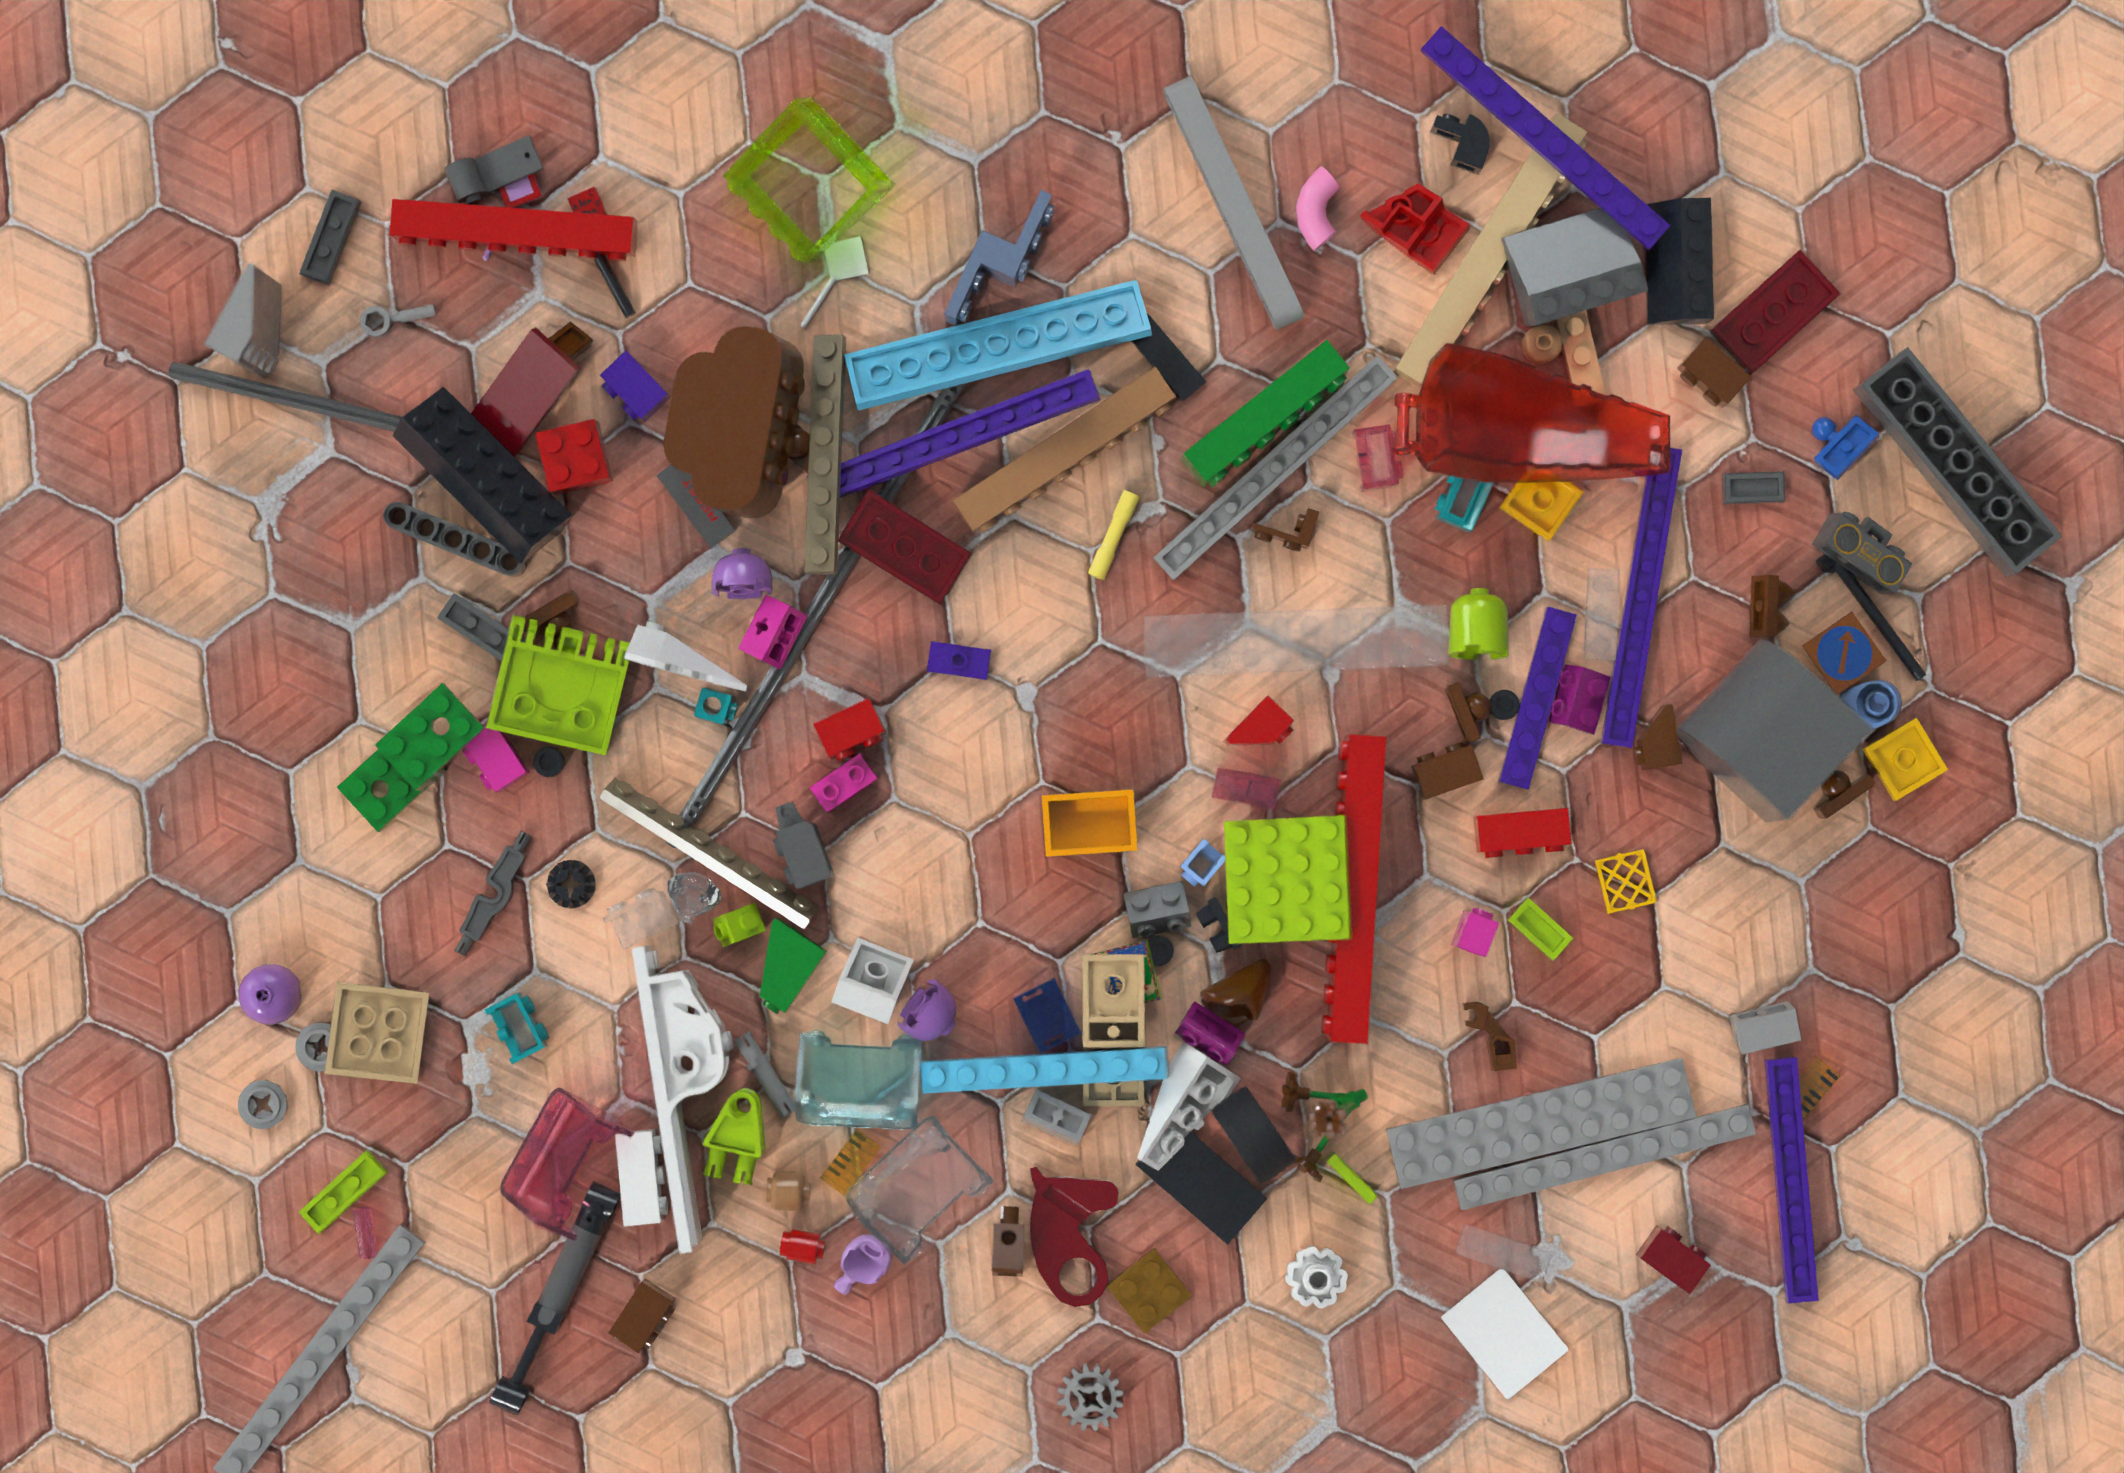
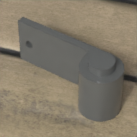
M527 135L476 159L464 158L447 165L444 169L458 203L476 205L483 201V196L544 168L531 136Z

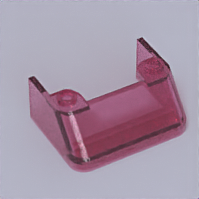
M556 1088L548 1096L504 1175L500 1187L501 1194L536 1226L575 1241L578 1235L564 1224L572 1212L571 1199L565 1193L567 1187L593 1141L600 1144L606 1143L616 1132L632 1138L634 1132L613 1115L567 1090Z

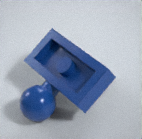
M1857 415L1839 433L1836 431V425L1832 419L1827 417L1818 418L1812 425V434L1817 440L1829 441V443L1814 457V461L1838 481L1879 438V433Z

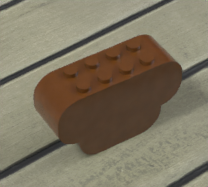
M747 326L733 328L720 338L714 353H695L681 363L674 380L663 442L664 452L670 464L679 471L692 475L694 493L702 503L728 514L744 518H760L767 515L777 506L781 498L783 485L788 480V457L794 448L793 429L799 420V395H802L805 386L803 378L804 362L799 350L792 343L767 330Z

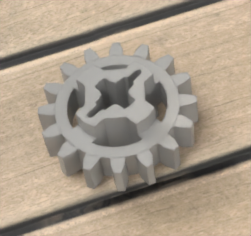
M1083 1363V1371L1081 1372L1073 1367V1377L1070 1378L1065 1375L1063 1377L1064 1383L1067 1384L1066 1387H1058V1392L1064 1395V1397L1057 1400L1058 1405L1066 1406L1061 1415L1063 1417L1072 1416L1070 1419L1071 1426L1076 1424L1077 1421L1081 1422V1430L1083 1431L1086 1429L1087 1424H1092L1094 1431H1097L1098 1423L1100 1422L1108 1427V1417L1111 1416L1115 1419L1118 1417L1114 1408L1123 1406V1402L1116 1399V1397L1123 1395V1389H1115V1386L1119 1383L1118 1377L1110 1380L1111 1370L1108 1368L1102 1373L1097 1363L1093 1370H1089L1087 1363ZM1087 1377L1095 1378L1093 1382L1082 1383L1080 1381ZM1106 1385L1111 1393L1110 1403L1102 1395ZM1071 1391L1078 1397L1075 1409L1070 1402ZM1092 1391H1095L1097 1401L1090 1400L1086 1403L1085 1395L1082 1392L1090 1394ZM1093 1411L1101 1413L1094 1417L1085 1416L1088 1412Z

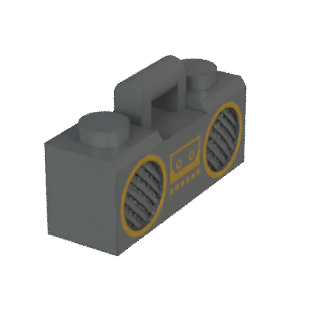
M1844 511L1843 513L1829 514L1812 545L1879 594H1895L1911 568L1912 563L1904 558L1905 552L1894 545L1886 546L1892 534L1870 517H1866L1859 525V518L1850 512ZM1869 532L1870 534H1872L1873 536H1875L1878 540H1875L1874 538H1872V537H1871L1870 535H1868L1867 533Z

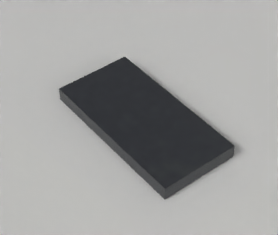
M1189 1132L1184 1138L1182 1148L1159 1171L1141 1160H1138L1135 1164L1227 1245L1267 1200L1266 1196L1192 1132Z

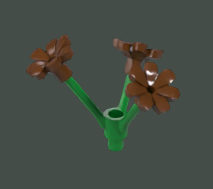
M1288 1071L1286 1076L1287 1085H1282V1093L1285 1096L1281 1101V1108H1285L1286 1112L1293 1111L1294 1103L1297 1099L1309 1100L1311 1097L1330 1100L1326 1102V1105L1322 1102L1313 1104L1312 1107L1315 1112L1308 1115V1121L1316 1123V1126L1312 1129L1313 1134L1319 1137L1325 1132V1136L1315 1149L1312 1148L1306 1157L1294 1155L1296 1158L1294 1163L1298 1165L1297 1169L1303 1173L1308 1172L1315 1181L1320 1183L1323 1176L1317 1171L1315 1164L1322 1156L1321 1151L1329 1140L1336 1138L1337 1133L1343 1134L1345 1132L1346 1125L1343 1121L1353 1110L1360 1107V1103L1368 1099V1095L1364 1089L1356 1092L1349 1091L1345 1094L1310 1091V1088L1299 1087L1298 1082L1295 1080V1073Z

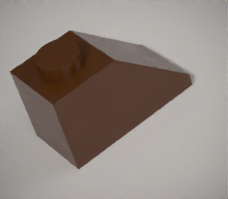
M1672 704L1661 706L1637 739V747L1633 748L1635 763L1636 765H1641V770L1683 764Z

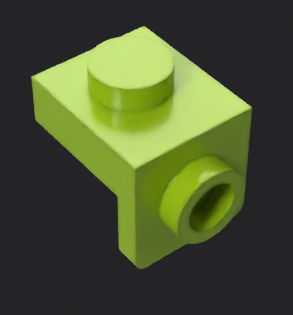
M756 903L713 919L714 934L721 941L723 947L766 931Z

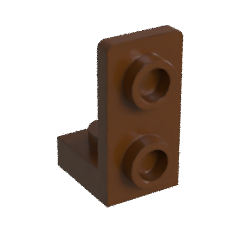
M1308 508L1305 515L1299 513L1294 531L1299 532L1298 537L1256 523L1251 524L1249 531L1255 533L1254 538L1271 543L1273 538L1283 541V547L1300 552L1301 547L1305 549L1309 547L1319 511Z

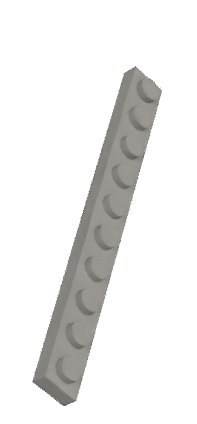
M1377 355L1153 559L1174 581L1398 378L1396 374Z
M1744 1104L1697 1116L1694 1119L1454 1179L1453 1183L1460 1210H1466L1752 1136L1756 1132L1749 1105Z
M403 1224L398 1226L213 1467L216 1472L249 1473L426 1243L423 1239Z

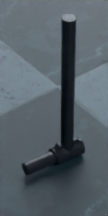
M1826 554L1816 560L1819 569L1824 573L1833 574L1836 572L1914 679L1918 681L1926 675L1925 671L1854 575Z

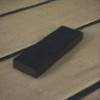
M1147 313L1152 335L1132 340L1131 342L1150 365L1158 369L1168 386L1184 402L1206 384V380Z

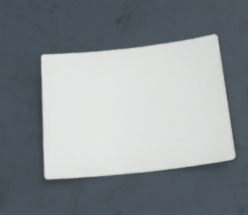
M1500 1268L1441 1317L1506 1399H1510L1569 1350L1504 1268Z

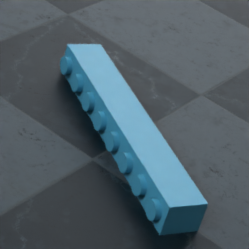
M1167 1046L940 1059L921 1062L922 1093L1156 1080L1169 1077Z

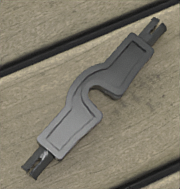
M520 830L513 846L505 847L499 860L487 875L486 882L497 889L498 896L495 899H491L488 896L478 894L474 898L469 913L460 928L463 936L456 949H454L455 952L466 956L473 941L481 940L493 916L500 913L508 905L513 894V880L526 859V855L522 852L530 838H532L529 834Z

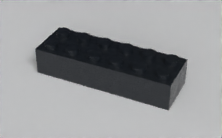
M444 387L401 418L393 437L520 564H523L563 531L572 514Z

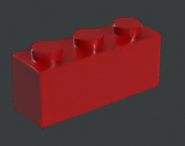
M1568 808L1473 816L1477 852H1485V858L1502 857L1503 850L1515 849V855L1534 854L1533 848L1545 847L1546 853L1564 851L1563 845L1571 844Z

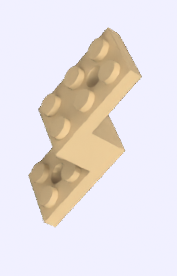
M1144 954L1082 955L1083 1051L1145 1047ZM1111 976H1116L1122 981V989L1117 994H1110L1104 988L1105 980ZM1144 1080L1123 1081L1116 1084L1108 1082L1083 1084V1106H1144Z

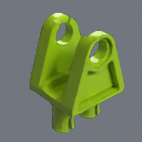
M742 1088L727 1100L704 1139L703 1146L709 1148L703 1175L710 1177L715 1164L713 1178L722 1179L727 1152H734L739 1157L732 1181L736 1183L742 1182L745 1171L743 1184L752 1185L756 1161L765 1154L766 1150L762 1101L760 1095L755 1090ZM744 1097L750 1101L751 1109L749 1112H743L738 1108V1098Z

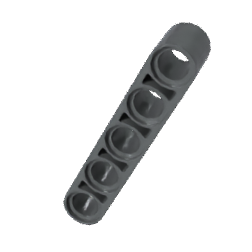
M393 502L387 505L384 510V521L392 529L509 577H519L527 568L526 560L523 564L518 562V566L514 570H506L504 562L511 554L499 542L401 502ZM399 509H404L406 519L402 524L396 525L393 522V514ZM429 520L434 523V531L429 536H423L421 533L422 524ZM454 532H460L462 543L458 547L452 548L449 545V537ZM487 543L490 546V554L485 559H479L476 553L477 548L481 544Z

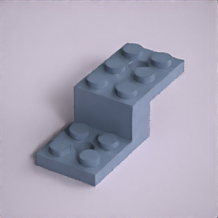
M1040 190L1016 245L982 230L944 313L946 323L957 326L960 320L966 322L972 309L970 298L973 293L978 295L985 279L983 278L984 274L1014 288L1018 281L1024 282L1030 268V261L1028 260L1030 253L1036 255L1043 239L1041 238L1042 233L1040 231L1043 226L1049 227L1055 213V205L1052 204V194Z

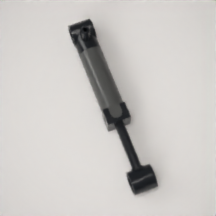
M595 1181L591 1184L538 1301L535 1302L526 1321L536 1327L512 1378L505 1376L500 1378L491 1396L490 1404L515 1416H518L530 1392V1388L526 1387L523 1381L546 1332L554 1335L559 1331L569 1304L607 1223L621 1198L620 1193Z

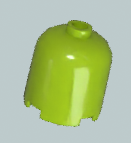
M1470 589V594L1460 596L1452 604L1448 655H1451L1452 658L1463 660H1477V654H1490V660L1507 658L1509 651L1507 605L1498 596L1489 594V589Z

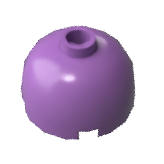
M733 549L732 554L722 557L714 567L711 581L712 593L720 597V591L727 592L728 599L762 597V591L765 590L769 595L772 593L771 570L767 562L760 556L751 554L750 549Z
M265 964L254 968L243 978L239 987L238 1000L242 1010L250 1019L260 1024L274 1025L288 1020L296 1013L302 997L300 995V983L290 969L278 964Z
M936 979L926 982L930 987L925 991L919 988L908 1000L900 1014L904 1021L903 1023L898 1022L897 1026L916 1040L929 1041L941 1035L946 1036L951 1032L956 1023L953 1020L956 1015L955 999L949 990Z

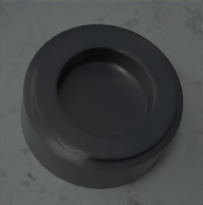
M1499 690L1492 694L1489 699L1491 702V715L1498 720L1511 719L1518 713L1520 707L1519 699L1512 691Z
M544 747L534 756V768L544 777H555L564 769V755L556 748Z
M1156 935L1147 940L1155 966L1165 965L1172 959L1174 948L1168 938Z

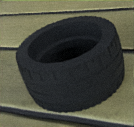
M1246 1086L1222 1100L1221 1103H1218L1211 1110L1260 1184L1276 1177L1296 1161V1158Z

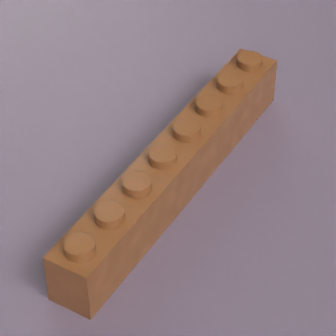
M1154 367L954 499L953 502L973 533L980 530L983 534L997 524L995 519L1005 513L1009 517L1022 508L1020 503L1028 497L1035 500L1047 492L1045 486L1055 480L1059 484L1073 474L1071 469L1078 464L1085 467L1098 458L1096 452L1106 447L1107 450H1111L1123 441L1121 436L1131 430L1134 434L1148 425L1146 419L1155 413L1160 417L1173 408L1171 403L1175 401L1176 396L1158 369Z

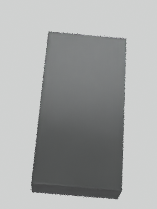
M1784 472L1722 474L1723 505L1784 503Z

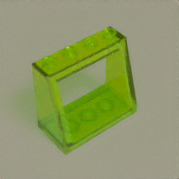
M795 98L723 175L728 181V189L737 197L742 196L749 203L747 206L749 211L758 219L763 218L768 223L769 232L779 241L783 239L790 247L789 253L800 263L803 261L804 263L815 262L895 186L894 182L814 98ZM803 124L867 190L815 244L749 176Z

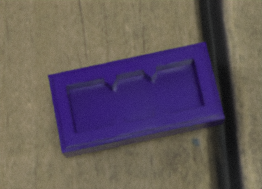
M931 641L927 672L987 680L991 650Z

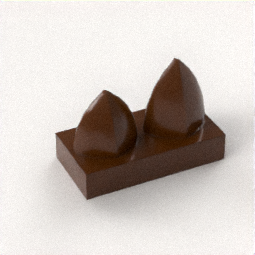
M1779 575L1751 576L1749 637L1777 636L1778 633H1781L1790 624L1788 619L1778 611V605L1787 602L1796 593L1787 583L1779 580Z

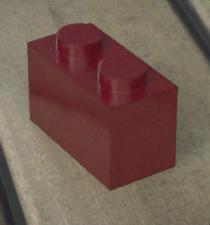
M1656 1226L1638 1250L1636 1256L1688 1294H1691L1711 1266L1710 1263L1704 1260L1707 1254L1694 1244L1689 1248L1682 1244L1680 1240L1683 1236L1671 1227L1667 1226L1663 1230Z

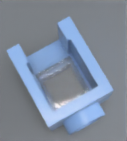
M1202 839L1180 865L1184 870L1181 876L1194 887L1198 883L1205 886L1226 861L1225 856L1213 848L1205 839Z

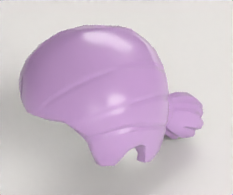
M870 1234L854 1238L842 1254L841 1268L844 1276L836 1280L834 1288L843 1295H846L850 1292L855 1282L863 1284H875L878 1282L881 1276L888 1272L892 1261L891 1251L887 1243L883 1239Z

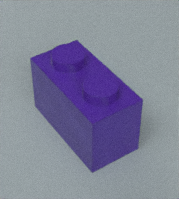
M626 350L600 374L605 381L601 386L613 399L619 395L626 404L622 408L634 421L640 417L646 422L671 398Z

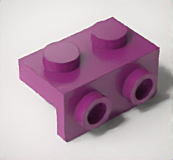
M1566 664L1560 676L1555 701L1551 707L1549 722L1594 735L1611 677L1585 667Z
M1196 1001L1192 1003L1175 1031V1034L1180 1036L1185 1043L1196 1046L1205 1052L1210 1059L1225 1066L1234 1057L1238 1046L1245 1036L1244 1032Z

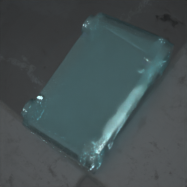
M813 1030L807 1033H800L794 1094L797 1121L803 1124L902 1130L917 1127L922 1040L914 1039L909 1035H902L892 1042L891 1047L831 1044L830 1038L821 1031Z

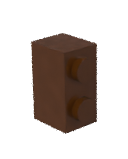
M1706 337L1700 341L1677 368L1681 372L1680 377L1691 387L1696 385L1704 392L1702 395L1704 399L1714 407L1719 405L1723 408L1728 405L1751 379L1749 374Z
M1459 742L1445 747L1446 754L1435 757L1434 752L1416 757L1418 763L1412 765V769L1423 800L1484 779L1472 745L1464 747L1463 742Z
M645 1278L608 1334L637 1353L643 1347L649 1350L659 1335L654 1330L660 1321L666 1324L676 1309L671 1306L675 1297Z

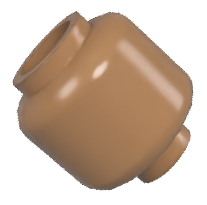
M1534 325L1522 338L1521 350L1523 356L1534 365L1542 366L1549 364L1558 357L1562 350L1561 334L1551 325Z
M776 1171L772 1178L767 1179L766 1202H771L775 1210L800 1211L804 1201H810L811 1183H805V1177L801 1172Z

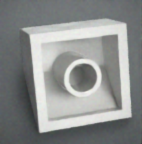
M857 938L839 978L832 1003L888 1024L914 959Z

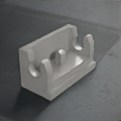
M1788 1001L1729 1015L1736 1046L1739 1045L1742 1055L1801 1040L1796 1010Z
M1036 1089L1021 1121L1077 1146L1092 1115Z

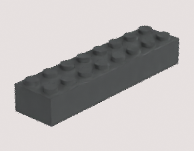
M1908 347L1896 354L1853 389L2005 577L2016 575L2063 537Z

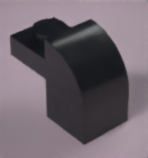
M1469 114L1465 124L1459 123L1460 119L1453 115H1437L1430 133L1458 142L1450 165L1479 175L1490 146L1489 134L1483 122L1472 114Z

